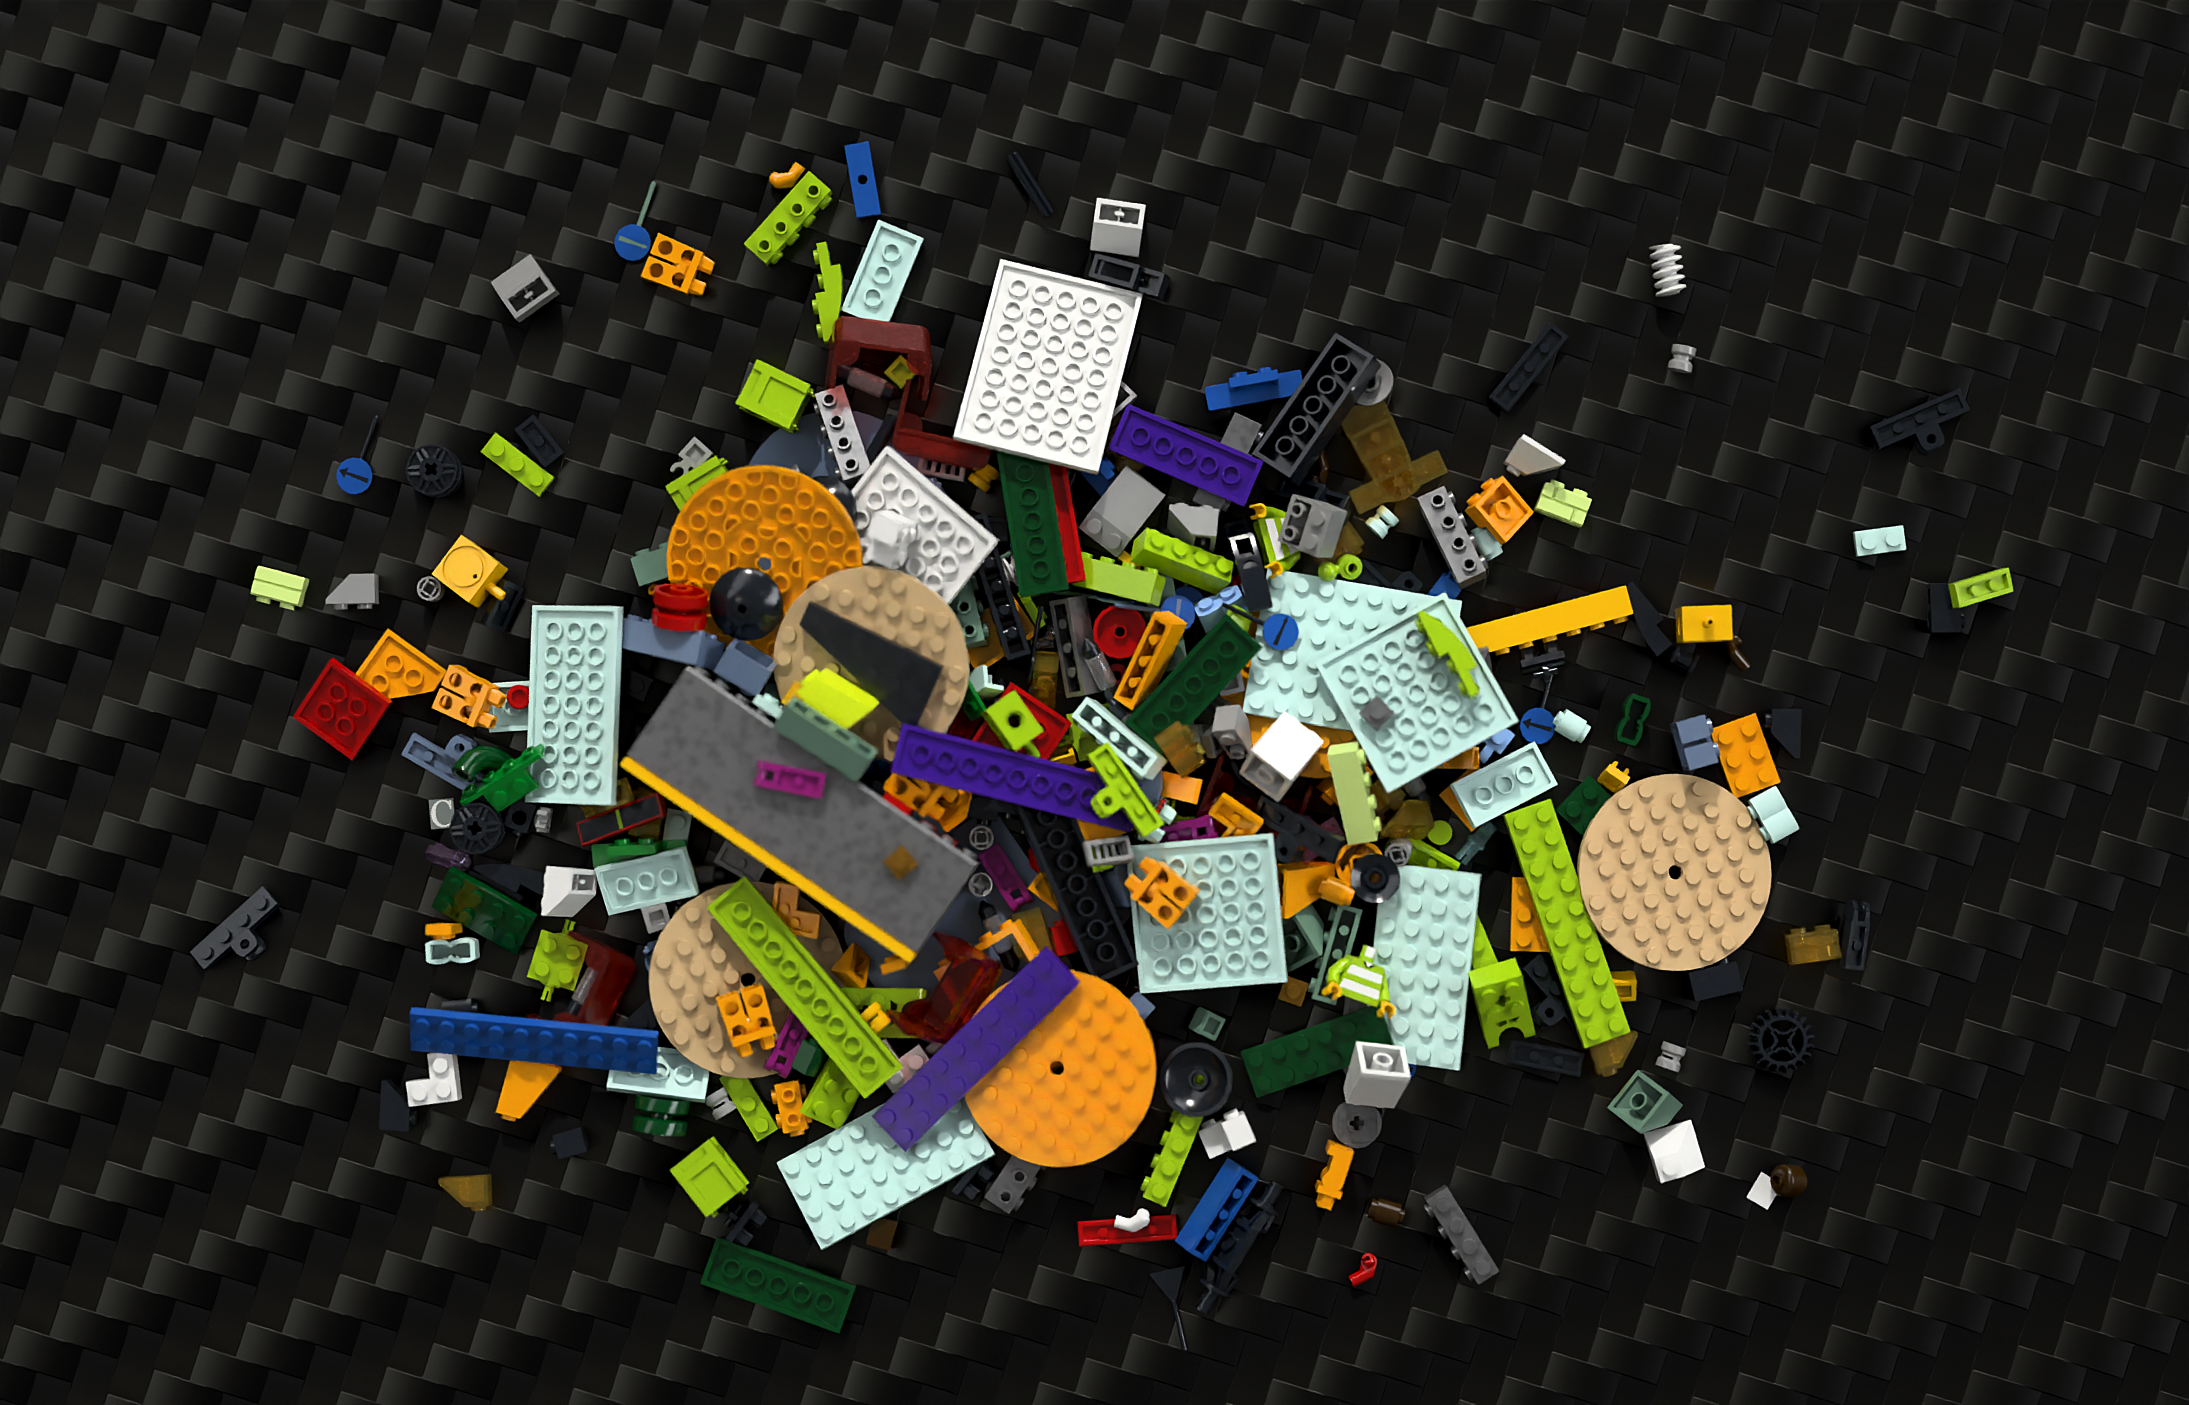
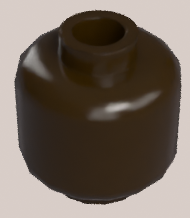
M1779 1165L1772 1171L1770 1178L1774 1193L1783 1197H1797L1801 1195L1808 1181L1804 1170L1798 1165Z

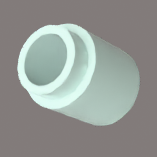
M1477 526L1471 530L1478 545L1475 549L1480 556H1484L1486 562L1503 552L1501 549L1502 545L1486 527L1480 529Z
M1567 709L1564 712L1559 711L1552 724L1556 725L1554 728L1556 732L1573 742L1578 741L1579 743H1582L1591 726L1586 724V720Z

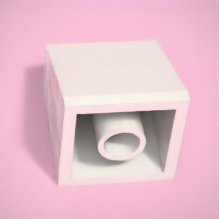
M1284 711L1253 747L1239 773L1276 802H1279L1316 755L1324 741L1315 732L1307 729L1295 717L1290 716Z
M1356 1041L1343 1087L1346 1103L1376 1106L1378 1108H1394L1410 1080L1404 1047Z

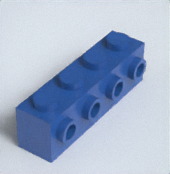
M1227 1158L1175 1241L1188 1252L1206 1262L1259 1178L1245 1167Z

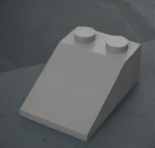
M1126 465L1078 528L1114 556L1118 557L1165 497V494Z

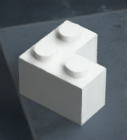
M876 511L867 531V535L873 538L865 557L890 569L902 566L907 557L905 551L908 544H911L916 537L917 530L915 528L918 523L894 511Z
M886 1038L882 1040L903 1065V1068L885 1082L893 1094L931 1059L920 1043L902 1057H899Z
M427 1054L430 1078L406 1082L409 1107L462 1099L457 1055Z
M1233 1109L1223 1114L1224 1119L1215 1122L1213 1118L1200 1124L1202 1128L1198 1129V1133L1210 1159L1231 1149L1234 1151L1256 1141L1243 1110L1238 1112L1237 1109Z

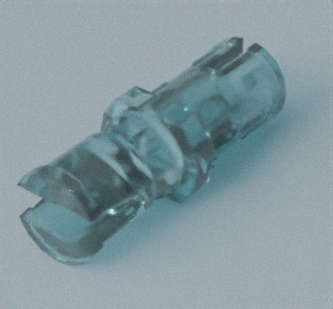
M1490 821L1483 823L1473 836L1469 835L1467 838L1468 842L1454 857L1460 861L1467 854L1461 861L1463 865L1467 866L1475 854L1485 848L1483 845L1498 829Z

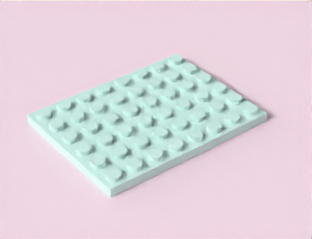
M1268 568L1266 579L1273 607L1260 610L1259 619L1265 622L1274 614L1283 613L1289 615L1297 623L1299 635L1295 644L1285 650L1273 649L1265 642L1262 633L1263 626L1258 624L1255 640L1262 646V649L1251 660L1243 705L1244 713L1278 719L1285 711L1302 724L1353 732L1315 663L1436 596L1336 579L1323 581L1318 576L1285 571L1279 576L1270 579L1269 576L1272 575V571ZM1449 599L1460 617L1462 601Z

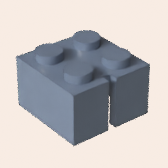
M735 638L726 649L714 672L718 674V678L728 684L732 682L739 686V690L748 696H757L765 687L777 664L773 662L771 656L747 642Z
M1700 715L1670 724L1683 771L1718 763L1717 757L1720 756V750L1717 742L1713 743L1710 733H1713V726L1709 718L1706 719L1705 715Z

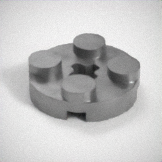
M1345 1101L1337 1107L1332 1117L1334 1134L1339 1141L1351 1148L1368 1146L1381 1131V1116L1374 1106L1353 1105ZM1355 1116H1359V1120L1364 1122L1363 1125L1359 1126V1130H1354V1126L1350 1125V1121H1353Z

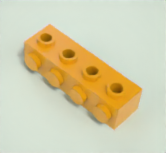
M1170 611L1153 613L1113 698L1131 710H1136L1158 687L1188 624Z

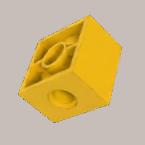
M463 535L458 538L432 573V575L459 596L478 608L490 593L498 600H503L506 596V593L496 585L508 568Z
M1731 605L1688 606L1675 609L1676 643L1725 642L1733 640Z

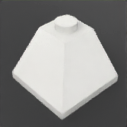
M1523 434L1514 445L1504 464L1508 466L1506 468L1507 471L1519 477L1520 474L1527 476L1558 469L1566 460Z
M1691 1120L1643 1133L1657 1181L1660 1183L1686 1176L1705 1167Z

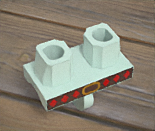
M1161 797L1154 810L1163 822L1170 825L1177 812L1166 805L1168 800ZM1158 828L1143 839L1140 835L1137 839L1142 842L1146 839L1149 842L1158 844L1165 832Z

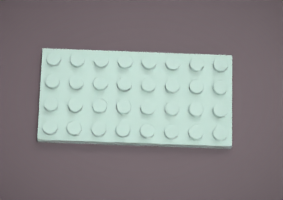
M532 605L527 748L542 744L544 746V753L541 759L526 767L528 772L537 781L538 788L525 796V802L616 805L623 607Z
M1404 865L1398 867L1400 872L1398 890L1390 899L1378 903L1373 946V948L1377 949L1373 964L1384 967L1390 1001L1396 1010L1390 1019H1388L1386 1011L1384 1016L1395 1046L1404 1047L1408 1064L1460 1070L1470 983L1468 973L1471 971L1481 874Z
M964 1096L906 1152L871 1117L882 1106L880 1105L840 1127L838 1130L829 1133L777 1162L822 1250L996 1155L983 1130L974 1119Z

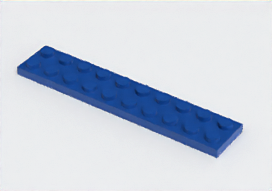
M412 1007L410 1011L411 1051L657 1074L658 1031Z

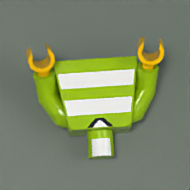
M1262 503L1250 505L1249 508L1255 510V515L1250 516L1252 520L1257 519L1252 524L1264 568L1271 569L1272 575L1269 578L1273 579L1283 572L1289 571L1300 559L1301 550L1277 541L1286 511L1268 507Z
M1363 945L1359 958L1347 954L1329 968L1326 982L1327 987L1322 990L1324 996L1331 992V1000L1344 995L1375 1007L1379 1005L1381 1007L1377 1010V1016L1380 1018L1386 1011L1388 1019H1390L1396 1011L1390 1001L1384 967L1373 964L1377 949Z

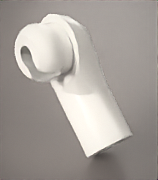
M1139 1209L1137 1214L1130 1219L1117 1215L1114 1227L1136 1232L1147 1226L1150 1221V1213L1146 1209Z

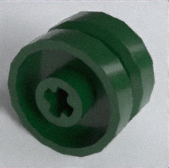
M637 1094L635 1108L639 1111L647 1112L649 1115L638 1114L634 1116L632 1130L656 1136H685L687 1122L673 1116L688 1114L690 1101Z

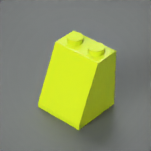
M827 668L821 672L815 669L800 681L802 687L796 691L807 705L844 729H847L865 716L879 703L869 691Z

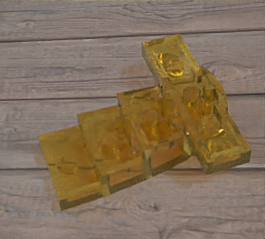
M1384 400L1372 406L1359 404L1353 406L1341 424L1357 457L1372 480L1348 492L1358 514H1362L1385 502L1397 503L1404 501L1412 496L1420 488V485L1448 472L1438 450L1411 462L1405 443Z

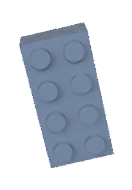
M628 614L627 619L623 618L622 649L690 666L697 665L712 671L716 669L722 658L725 643L717 641L716 635L700 630H666L654 626L651 622L652 619L647 620Z

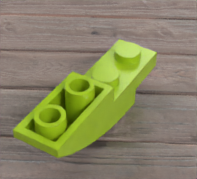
M821 242L816 243L817 250L813 251L815 265L820 264L822 274L817 275L819 288L824 289L825 292L815 293L816 300H812L814 315L819 314L821 323L816 324L818 338H823L824 343L829 344L840 320L843 302V276L840 264L831 265L827 243Z
M1422 610L1417 612V620L1414 622L1419 633H1425L1429 641L1425 644L1430 655H1436L1438 660L1448 657V660H1446L1447 667L1451 674L1456 673L1459 679L1457 686L1462 696L1467 695L1469 700L1477 697L1480 692L1470 672L1476 670L1477 664L1461 640L1442 622Z

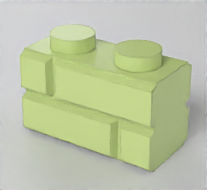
M1551 480L1550 483L1545 482L1534 511L1575 527H1582L1592 499L1587 498L1588 493L1575 488L1571 492L1564 489L1565 484L1555 480Z
M258 566L250 593L257 596L256 601L270 604L271 600L280 602L279 607L294 610L295 606H303L309 579Z

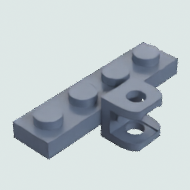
M413 733L401 754L461 790L471 783L476 784L480 782L486 775V773L480 771L473 782H466L452 773L451 769L465 751L477 747V742L464 734L454 736L444 750L422 736ZM460 744L464 745V751L460 748ZM483 795L477 798L484 803H488Z

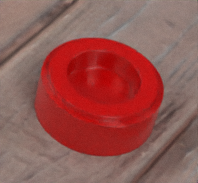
M524 685L511 687L507 693L509 705L515 709L527 708L529 706V688Z

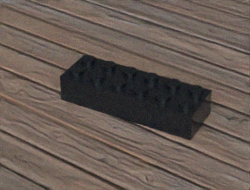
M1335 332L1252 454L1257 459L1264 461L1263 464L1299 486L1382 365L1372 354Z

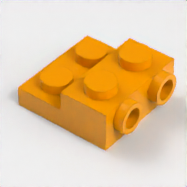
M1504 476L1495 480L1490 478L1481 485L1483 491L1480 494L1475 493L1467 500L1469 506L1464 510L1480 529L1486 527L1501 545L1506 543L1534 513Z

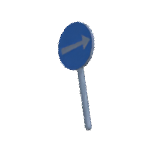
M1181 595L1167 598L1161 604L1160 609L1118 602L1114 604L1118 608L1152 613L1170 611L1188 623L1185 630L1193 624L1195 619V608L1192 602Z

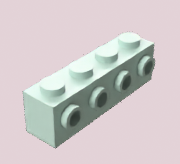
M1086 697L1072 715L1079 722L1078 727L1087 734L1092 733L1097 737L1095 741L1100 746L1108 742L1123 764L1127 763L1132 767L1130 771L1140 779L1145 777L1153 780L1167 762L1163 756L1094 699Z

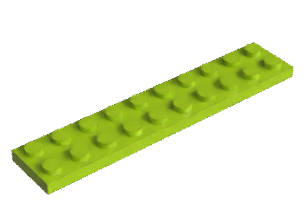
M1551 799L1504 814L1503 817L1582 1047L1588 1048L1631 1032L1596 929L1584 908L1579 880Z
M746 875L707 907L864 1099L903 1068L901 1062L881 1038L873 1032L868 1023L863 1020L858 1010Z

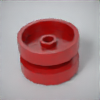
M662 584L654 588L653 601L658 606L652 610V624L659 628L673 631H698L706 627L707 614L702 609L708 605L709 592L701 587L686 584Z
M1110 606L1103 610L1095 620L1093 627L1094 641L1098 644L1101 652L1108 657L1115 659L1129 658L1134 655L1146 630V623L1141 614L1136 610ZM1118 627H1122L1125 630L1124 635L1121 637L1115 634V630Z

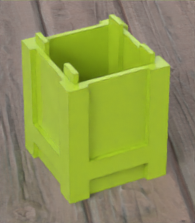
M757 359L736 401V405L740 406V410L793 435L795 430L800 431L797 428V424L810 398L815 399L816 397L813 395L814 390L810 388V384Z
M714 456L666 485V489L679 510L681 511L690 497L704 484L728 472L725 464L729 462L724 458L718 459L717 456Z
M714 1136L670 1170L706 1217L710 1214L716 1217L719 1214L717 1209L739 1191L745 1194L748 1191L746 1185L750 1183Z

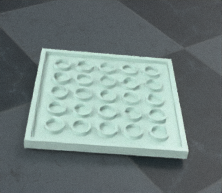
M1445 592L1315 663L1362 749H1364L1387 794L1518 722L1517 717ZM1422 610L1442 622L1461 640L1477 664L1476 670L1470 672L1480 692L1477 697L1469 700L1467 695L1462 696L1457 686L1459 679L1456 673L1451 674L1447 667L1446 660H1448V657L1438 660L1436 655H1430L1425 644L1429 641L1425 633H1419L1414 622L1417 620V612ZM1376 695L1395 712L1377 731L1359 714Z
M1274 833L1131 845L1134 860L1127 864L1128 877L1131 874H1135L1143 881L1148 874L1140 869L1138 865L1146 856H1149L1157 862L1162 860L1190 884H1194L1201 890L1176 923L1169 929L1164 927L1137 901L1131 898L1136 958L1139 963L1137 968L1140 993L1288 981Z

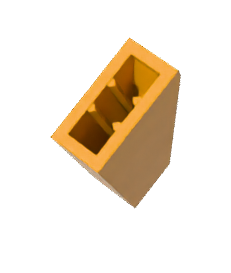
M1162 771V797L1197 804L1202 784L1201 779Z
M1323 859L1277 864L1282 918H1290L1322 896V893L1318 892L1322 879H1328L1329 875L1335 877V864Z
M510 1060L496 1112L502 1114V1119L515 1122L516 1118H522L559 1075L562 1067L554 1064Z

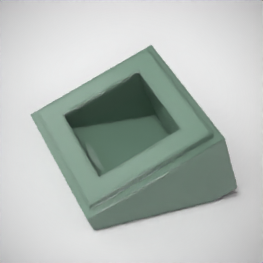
M1199 1006L1189 1025V1029L1216 1041L1226 1019Z

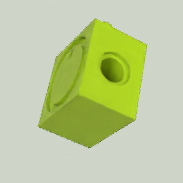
M1015 690L1006 694L980 713L1006 750L1016 751L1023 746L1030 756L1037 758L1041 756L1031 739L1040 734L1043 729ZM1009 716L1015 719V728L1008 725L1007 719Z

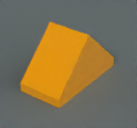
M854 942L830 971L846 987L862 989L866 986L871 958Z

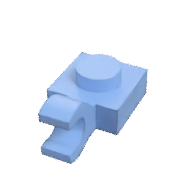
M1506 728L1484 740L1483 743L1486 745L1479 752V761L1482 764L1486 763L1493 751L1500 755L1515 734Z

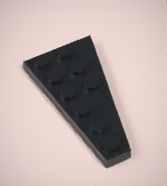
M810 601L799 625L902 724L917 727L944 669V665Z

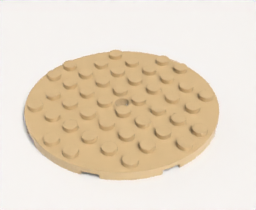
M862 566L840 570L810 586L796 599L786 613L778 630L773 655V662L777 664L774 669L777 690L782 701L794 681L800 683L815 669L821 672L825 668L867 690L799 625L809 602L812 601L944 665V669L917 725L920 728L944 733L958 714L968 688L970 660L965 643V635L948 604L935 591L919 582L920 580L901 571L877 566ZM879 702L869 713L846 730L878 750L874 758L893 761L902 723Z
M1663 774L1638 780L1619 790L1603 804L1595 817L1590 821L1584 833L1578 854L1577 873L1580 894L1584 908L1596 931L1604 941L1624 957L1640 965L1658 970H1692L1711 965L1725 958L1740 947L1752 934L1768 902L1772 875L1771 860L1767 843L1759 831V824L1756 820H1753L1747 807L1736 796L1725 788L1700 777L1683 774ZM1673 865L1681 869L1678 879H1672L1669 876V869Z
M751 881L772 907L775 885ZM737 882L722 884L710 888L686 902L675 912L660 933L649 967V990L652 1008L661 1029L669 1041L681 1054L698 1066L713 1073L735 1078H757L777 1074L778 1072L774 1070L768 1071L763 1069L772 1048L762 1050L759 1039L750 1042L753 1054L740 1057L736 1048L730 1042L715 1000L717 996L736 990L744 1014H747L739 989L747 987L741 983L742 975L745 973L753 974L755 978L753 984L760 982L764 989L776 1032L773 1034L775 1042L791 1010L707 909L711 903ZM800 896L798 909L819 912L811 903ZM822 915L819 938L795 936L841 990L842 987L846 986L830 970L843 955L834 930ZM809 1032L806 1038H810L812 1034ZM779 1055L776 1061L784 1064L786 1057Z

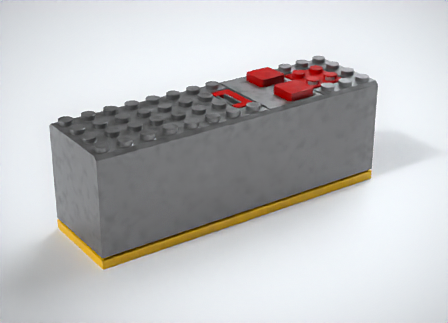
M697 665L694 668L688 666L627 754L629 757H625L620 765L910 963L915 960L981 863L977 860L979 855L969 848L962 850L957 847L958 841L950 835L943 834L941 836L936 832L938 827L928 820L917 821L918 819L912 816L915 810L889 792H886L883 796L862 781L858 780L856 783L845 778L837 769L825 765L817 756L810 752H805L797 743L782 737L773 728L776 718L759 707L755 709L754 706L756 704L751 699L738 693L735 695L736 689L718 679L714 681L716 676L707 669ZM757 760L826 774L822 798L752 785L753 779L757 777ZM768 770L766 780L773 781L775 771ZM903 845L918 862V865L901 880H898L883 861Z

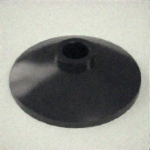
M1376 853L1368 854L1360 858L1353 866L1351 885L1361 899L1370 903H1381L1390 899L1398 890L1400 872L1397 865L1389 857ZM1374 873L1379 875L1377 883H1372L1370 880V876Z

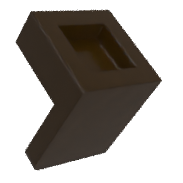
M884 1216L872 1222L866 1241L867 1245L890 1251L899 1220Z

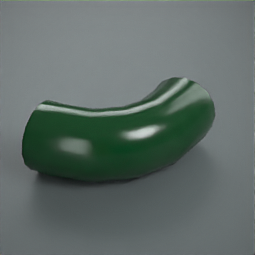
M479 745L465 751L455 762L451 771L459 779L473 782L480 771L496 772L512 757L497 747Z

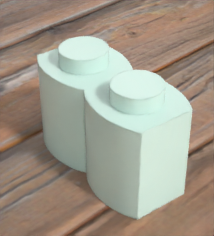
M1776 786L1748 800L1749 806L1747 809L1753 820L1757 818L1760 822L1761 828H1759V831L1765 841L1769 840L1771 844L1800 829Z
M464 937L454 941L450 939L433 940L425 944L426 962L431 964H444L450 961L466 963L480 957L479 940L472 937Z

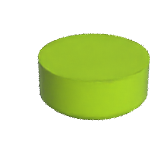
M1434 821L1427 829V836L1432 843L1443 845L1451 839L1452 828L1445 821Z

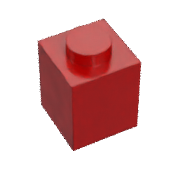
M1054 921V926L1048 927L1053 953L1056 956L1076 953L1063 921Z

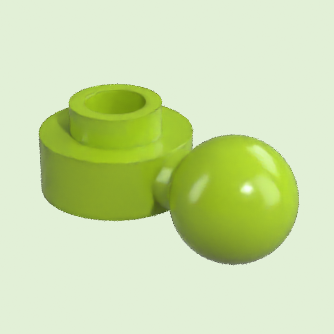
M1345 554L1338 559L1336 565L1331 562L1322 563L1318 568V575L1323 581H1332L1337 574L1342 578L1353 580L1361 574L1362 562L1354 555ZM1353 563L1354 568L1349 572L1348 567Z

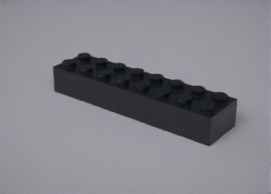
M1012 803V807L1085 974L1096 976L1104 981L1138 966L1137 958L1099 872L1094 873L1092 866L1088 867L1082 844L1085 839L1076 819Z

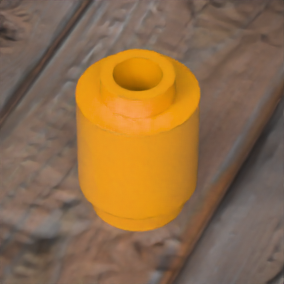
M1330 875L1328 879H1322L1318 890L1319 893H1322L1321 899L1340 906H1350L1355 894L1351 883Z

